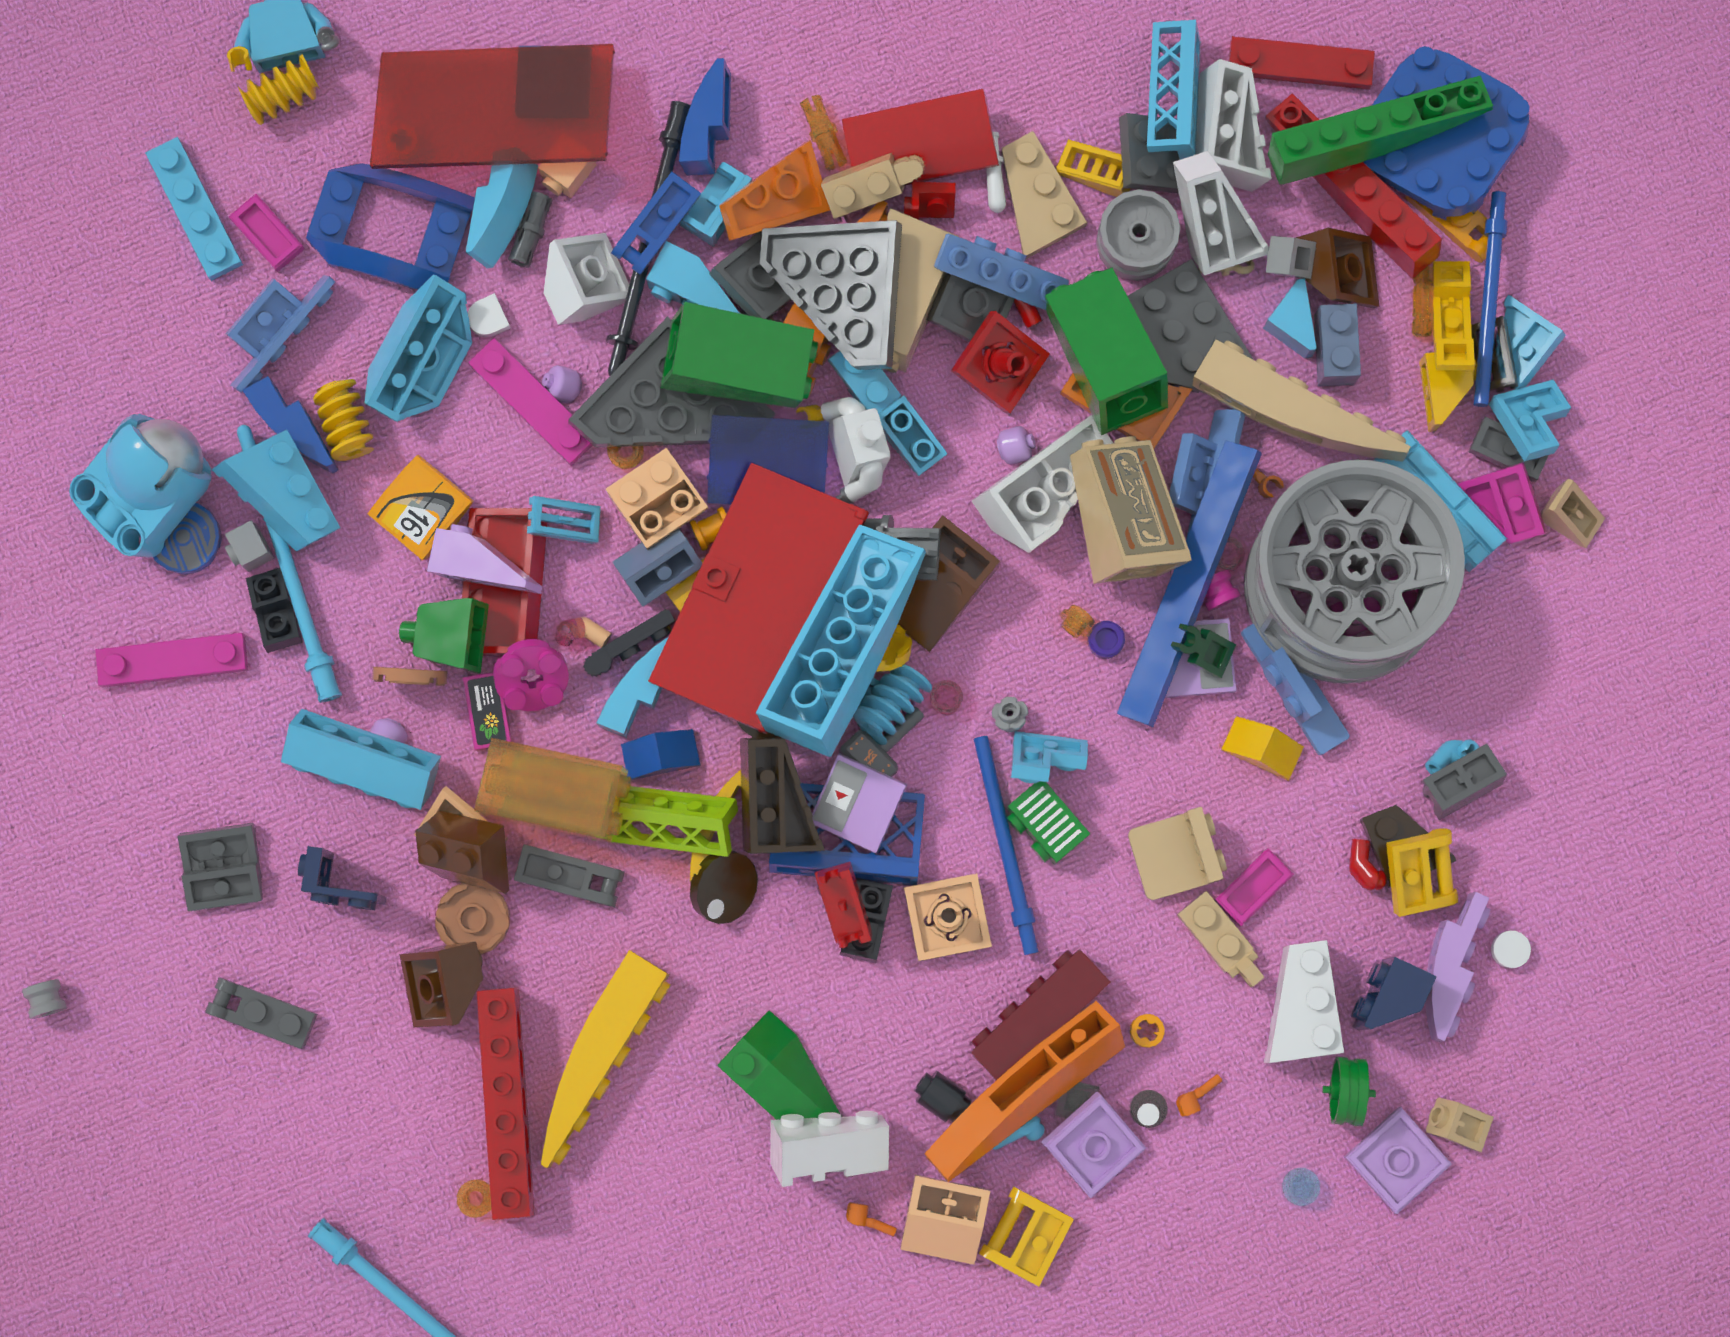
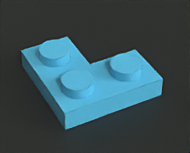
M1554 379L1494 395L1489 403V406L1524 462L1556 452L1560 444L1546 422L1566 417L1571 406Z
M1015 731L1011 778H1018L1026 783L1049 782L1050 766H1056L1064 771L1086 770L1088 740Z

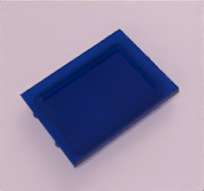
M712 415L711 435L709 438L707 503L731 505L751 462L825 493L826 468L828 467L829 421Z

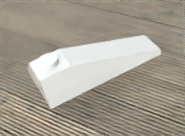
M1090 415L973 499L972 503L993 532L1029 553L1058 532L1066 514L1078 500L1070 455L1082 448L1081 444L1087 441L1102 439L1104 444L1114 443L1107 433L1104 435L1100 434L1093 416Z

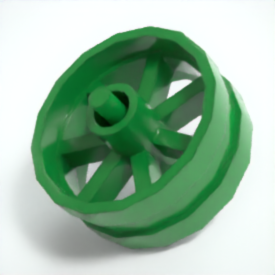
M1346 1057L1335 1058L1329 1086H1322V1093L1329 1094V1110L1332 1124L1343 1125L1344 1123H1350L1352 1126H1363L1369 1097H1376V1090L1369 1089V1070L1366 1059L1355 1058L1354 1060H1348Z

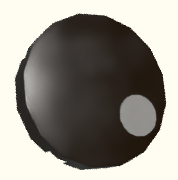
M733 850L728 857L717 855L705 857L699 864L702 868L697 875H693L690 882V899L693 909L708 921L717 924L731 923L741 917L753 902L758 883L755 865L747 856Z

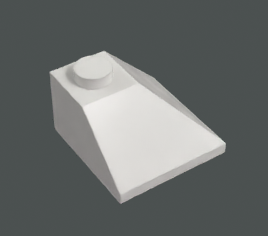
M606 233L555 239L550 243L544 295L558 325L585 321L625 303L629 282L618 258L611 254L613 248Z

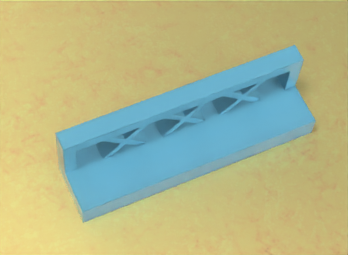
M1196 20L1153 22L1147 150L1148 152L1178 151L1180 160L1196 155L1201 44ZM1181 33V40L1170 50L1161 43V34ZM1171 60L1179 67V71L1167 80L1159 71ZM1170 91L1178 98V102L1166 112L1158 105V101ZM1167 123L1177 130L1176 139L1156 140V133Z

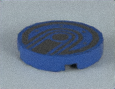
M195 503L164 541L162 551L153 557L154 560L168 571L185 575L201 571L213 562L218 548L221 546L222 535L219 523L209 510Z

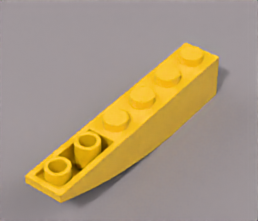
M630 950L590 1012L569 1056L557 1089L547 1126L541 1165L545 1168H550L554 1162L558 1165L562 1163L571 1148V1145L566 1143L574 1130L579 1133L591 1116V1113L587 1111L594 1097L598 1100L603 1097L611 1084V1081L606 1078L614 1065L618 1068L622 1066L631 1051V1048L626 1046L634 1033L639 1036L651 1019V1016L646 1014L653 1001L660 1004L671 984L666 982L669 977L668 973Z

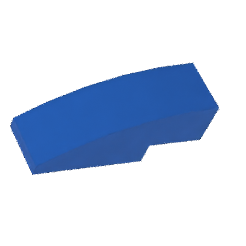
M717 58L704 76L686 116L679 155V163L686 176L715 174L716 141L730 140L731 72L724 58Z
M269 376L243 389L244 394L255 411L276 435L288 430L301 456L332 474L339 471L309 414L299 400L287 406L278 388Z

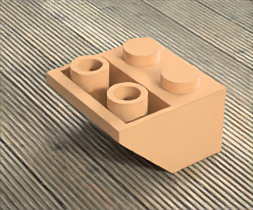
M667 448L606 488L609 498L647 550L708 509L704 500Z
M915 1174L900 1250L974 1265L983 1232L990 1190Z

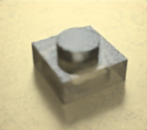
M1079 1082L1058 1098L1055 1116L1068 1118L1095 1092L1099 1093L1100 1087Z

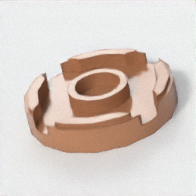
M373 667L372 680L374 682H383V675H385V681H389V683L429 685V683H434V678H436V686H445L447 684L448 671Z
M461 883L452 887L440 899L436 911L435 927L440 939L446 945L476 942L478 951L483 955L494 950L505 939L510 927V910L505 898L499 892Z

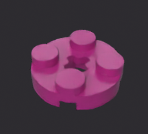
M538 639L518 641L507 648L508 652L495 662L493 669L495 688L509 709L538 711L549 706H555L562 701L563 693L567 688L569 680L568 668L564 656L559 650L557 652L551 648L549 643ZM530 669H534L535 673L540 675L539 678L531 682L521 679V677L527 676Z

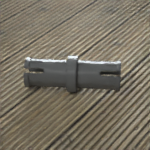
M532 191L525 213L517 228L518 232L513 248L508 257V261H511V263L525 268L531 266L536 245L545 233L543 226L553 201L549 196Z

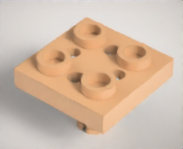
M977 873L904 887L918 962L992 947ZM942 894L948 895L949 902H944L941 904V902L945 901L947 897L942 896L941 899H939V896ZM963 909H969V910L971 911V917H970L969 919H968V915H969V912H968V911H965V912H964V919H963V914H962V910H963ZM928 916V918H927V923L930 924V923H931V916H932V917H933V921H934V925H933V926H926L925 923H924L925 917ZM954 931V933H951L949 935V938L952 939L954 938V936L957 935L956 939L954 941H948L946 938V933Z

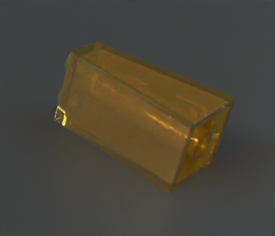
M491 738L474 811L489 819L611 843L613 835H618L622 826L623 814L618 812L621 799L628 797L631 777L627 776L628 769L622 765Z

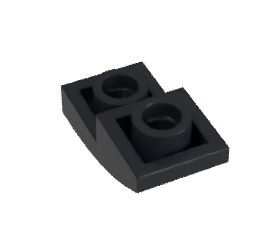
M277 568L247 577L246 582L252 609L257 615L262 643L266 652L270 653L303 643L281 569Z
M857 878L856 881L872 929V939L862 944L859 940L848 943L847 947L841 948L840 955L876 963L893 885Z

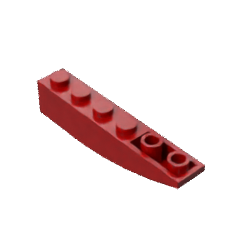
M1293 93L1265 116L1266 121L1275 132L1319 120ZM1361 162L1313 176L1346 214L1412 279L1440 256L1442 238L1365 163Z

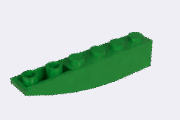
M1480 75L1274 132L1271 137L1268 157L1279 185H1284L1350 165L1352 166L1415 144L1491 111L1493 104Z

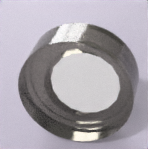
M1140 1091L1130 1101V1116L1139 1126L1146 1128L1156 1127L1167 1116L1168 1107L1166 1100L1156 1091Z

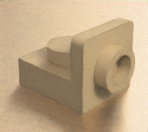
M1439 1097L1436 1099L1435 1105L1429 1114L1426 1132L1482 1153L1494 1117L1462 1103Z

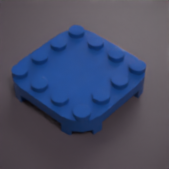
M1424 46L1418 48L1414 54L1408 56L1398 66L1372 105L1481 75L1492 101L1493 109L1430 138L1364 161L1363 163L1384 183L1432 209V216L1446 220L1447 217L1462 216L1469 212L1474 214L1483 205L1485 196L1520 145L1523 146L1529 128L1530 106L1510 86L1449 53Z

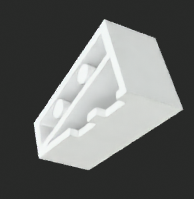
M859 1111L856 1113V1116L841 1117L840 1114L833 1112L821 1113L818 1115V1118H804L798 1114H786L781 1116V1120H771L770 1164L782 1187L792 1186L793 1178L812 1175V1181L817 1182L825 1180V1173L844 1171V1176L848 1177L889 1170V1125L882 1115H878L874 1111Z

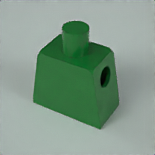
M473 598L421 604L417 610L416 621H403L401 623L399 638L403 643H413V655L415 657L473 673H481L489 604Z

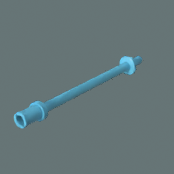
M247 425L239 426L237 436L242 451L256 445L250 427ZM266 523L309 655L306 660L307 663L304 664L307 673H311L319 703L337 699L342 696V693L339 690L332 669V665L335 664L333 656H328L322 650L289 545Z
M325 1218L321 1219L320 1223L318 1222L309 1233L308 1237L310 1239H313L333 1256L332 1262L337 1266L340 1263L342 1265H349L432 1337H456L358 1253L357 1241L352 1237L348 1240L329 1224Z

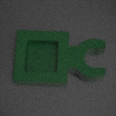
M1180 624L1179 629L1187 634L1186 642L1180 644L1172 641L1171 647L1175 651L1190 654L1187 660L1188 663L1212 676L1222 678L1236 644L1211 630L1201 628L1199 631L1194 626Z

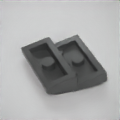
M254 823L184 832L177 836L184 870L181 877L188 911L263 900Z

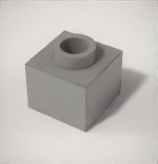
M1271 236L1267 252L1266 273L1311 279L1316 242L1291 237Z
M252 520L225 534L230 543L225 546V549L235 566L241 564L243 568L250 572L275 559L259 527Z

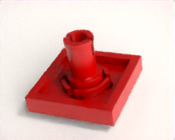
M990 311L951 369V372L1004 413L1011 414L1050 353L997 311ZM1008 342L1011 343L1009 349L1006 348ZM986 346L988 349H985L983 356L982 349ZM986 375L988 376V379L991 380L990 382L986 381Z

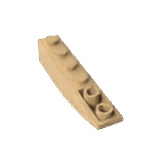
M1215 340L1194 375L1193 387L1229 407L1241 411L1256 422L1289 436L1338 451L1402 462L1411 446L1405 444L1406 439L1400 434L1391 430L1381 431L1372 426L1373 421L1359 412H1354L1352 415L1340 408L1341 404L1333 397L1322 394L1320 397L1308 390V385L1302 380L1290 376L1288 379L1275 372L1276 368L1263 359L1254 361L1244 355V350L1230 341L1222 343Z

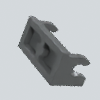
M1486 743L1424 778L1422 781L1424 783L1423 794L1425 798L1430 797L1434 804V813L1438 820H1441L1503 785L1507 773Z

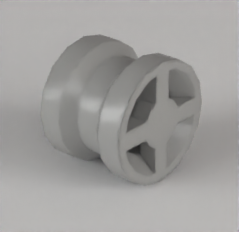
M59 979L38 983L22 990L23 997L29 1000L30 1009L28 1014L30 1019L45 1017L67 1009L66 1002L60 998L58 992L61 988Z

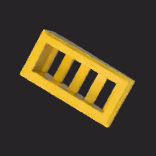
M1068 139L1056 167L1060 176L1114 197L1130 191L1131 188H1123L1121 154ZM1079 153L1082 155L1077 169L1071 168L1076 154ZM1091 159H1094L1095 162L1090 173H1087L1086 170ZM1104 165H1109L1105 177H1101ZM1118 170H1121L1117 181H1115Z

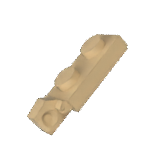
M1207 891L1177 914L1179 919L1224 973L1227 972L1231 978L1240 974L1250 987H1254L1264 978L1263 974L1253 963L1258 958V955L1253 950V946Z

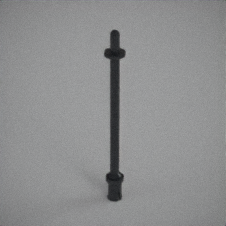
M671 101L665 130L661 131L659 135V141L664 149L652 197L669 174L673 172L677 153L680 151L686 116L691 106L687 103L680 101ZM640 241L638 251L642 254L647 245ZM649 265L641 275L633 270L617 334L608 335L606 338L607 343L614 345L608 367L609 376L626 360L628 350L638 348V342L633 340L631 336Z

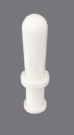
M993 132L999 166L986 168L988 206L991 211L1000 213L1006 207L1001 164L1004 163V158L999 155V133Z

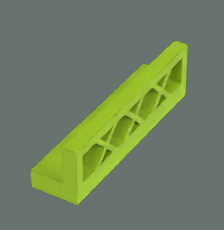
M620 785L615 806L591 802L585 803L586 805L615 807L612 821L619 827L617 830L609 829L608 838L591 835L592 840L728 857L732 851L728 825L738 812L737 800L735 798ZM633 821L643 822L653 832L651 834L641 833L631 823ZM667 825L677 826L687 836L685 838H677L665 827ZM702 829L717 831L719 843L708 841L700 831Z

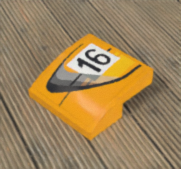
M416 455L383 492L367 514L421 560H425L431 554L436 528L450 530L451 524L457 525L474 500L423 457Z

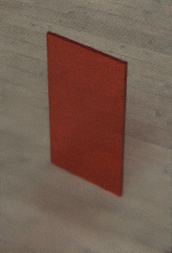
M591 44L381 52L372 149L369 160L371 169L606 161L615 54L614 45Z

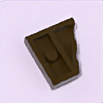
M1397 805L1360 819L1366 836L1371 841L1370 846L1380 870L1386 874L1388 888L1391 887L1386 843L1428 834L1425 829ZM1429 849L1430 871L1436 869L1434 849ZM1450 852L1451 863L1456 861V858Z

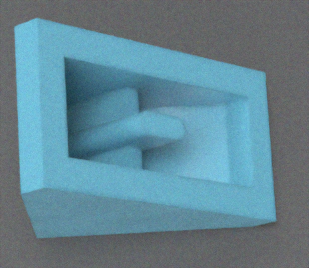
M1303 278L1295 282L1268 318L1263 329L1303 358H1311L1317 347L1306 281Z

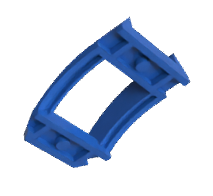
M364 163L330 169L326 176L306 239L321 254L329 266L357 271L418 290L432 275H437L446 282H449V277L473 210L475 197L413 175ZM363 183L389 188L435 203L414 265L376 252L343 244Z

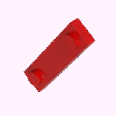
M1232 36L1228 61L1252 68L1253 78L1370 90L1373 79L1375 51Z

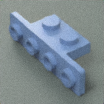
M946 234L934 264L936 269L1046 310L1045 295L1051 293L1053 289L1060 285L1069 284L1068 279L1025 263L1027 255L1006 248L1004 254L995 251L996 243L976 236L973 243L955 235Z
M323 275L302 301L298 300L275 279H271L226 332L229 338L253 357L230 386L242 392L243 389L260 381L263 376L260 370L269 360L273 363L283 354L287 347L283 343L292 332L295 335L299 334L310 321L307 315L314 306L321 307L331 297L333 290L330 288L335 281L330 276Z
M1235 409L1216 410L1208 440L1194 433L1182 434L1169 494L1174 507L1192 514L1188 533L1225 440L1237 444L1240 442L1245 414Z
M1254 623L1241 632V636L1263 668L1266 679L1279 693L1287 712L1295 718L1316 753L1323 755L1350 737L1348 731L1315 680L1298 672L1283 647L1273 652L1258 633Z

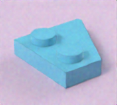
M1508 295L1504 302L1506 307L1504 318L1507 321L1518 387L1513 388L1516 390L1528 385L1566 334L1563 330ZM1497 333L1496 341L1502 378H1506L1500 340Z

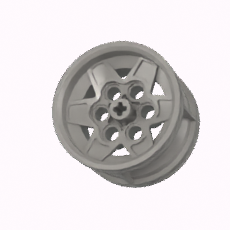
M1345 460L1319 467L1295 481L1280 496L1271 509L1263 528L1250 550L1244 574V593L1252 624L1254 623L1258 633L1273 652L1283 647L1298 672L1320 681L1343 684L1361 683L1383 677L1397 670L1414 657L1452 612L1462 588L1465 572V556L1461 534L1452 513L1441 497L1424 481L1408 471L1373 460ZM1346 508L1361 509L1362 511L1358 516L1353 517ZM1304 525L1310 544L1288 547L1292 536ZM1401 533L1405 535L1411 545L1400 542ZM1328 534L1337 536L1341 542V548H1329L1324 542V536ZM1365 534L1374 536L1378 541V548L1370 549L1364 546L1361 536ZM1387 565L1395 568L1398 573V579L1393 581L1386 579L1382 575L1381 567ZM1309 566L1320 568L1324 579L1320 581L1310 579L1306 573V568ZM1290 589L1311 594L1312 599L1307 614L1297 605ZM1419 589L1416 602L1410 612L1402 597V593ZM1329 597L1338 598L1342 602L1344 610L1337 613L1331 611L1326 605V599ZM1366 597L1375 598L1380 603L1381 611L1371 612L1367 610L1363 599ZM1354 620H1358L1374 635L1353 637L1345 636L1343 633Z

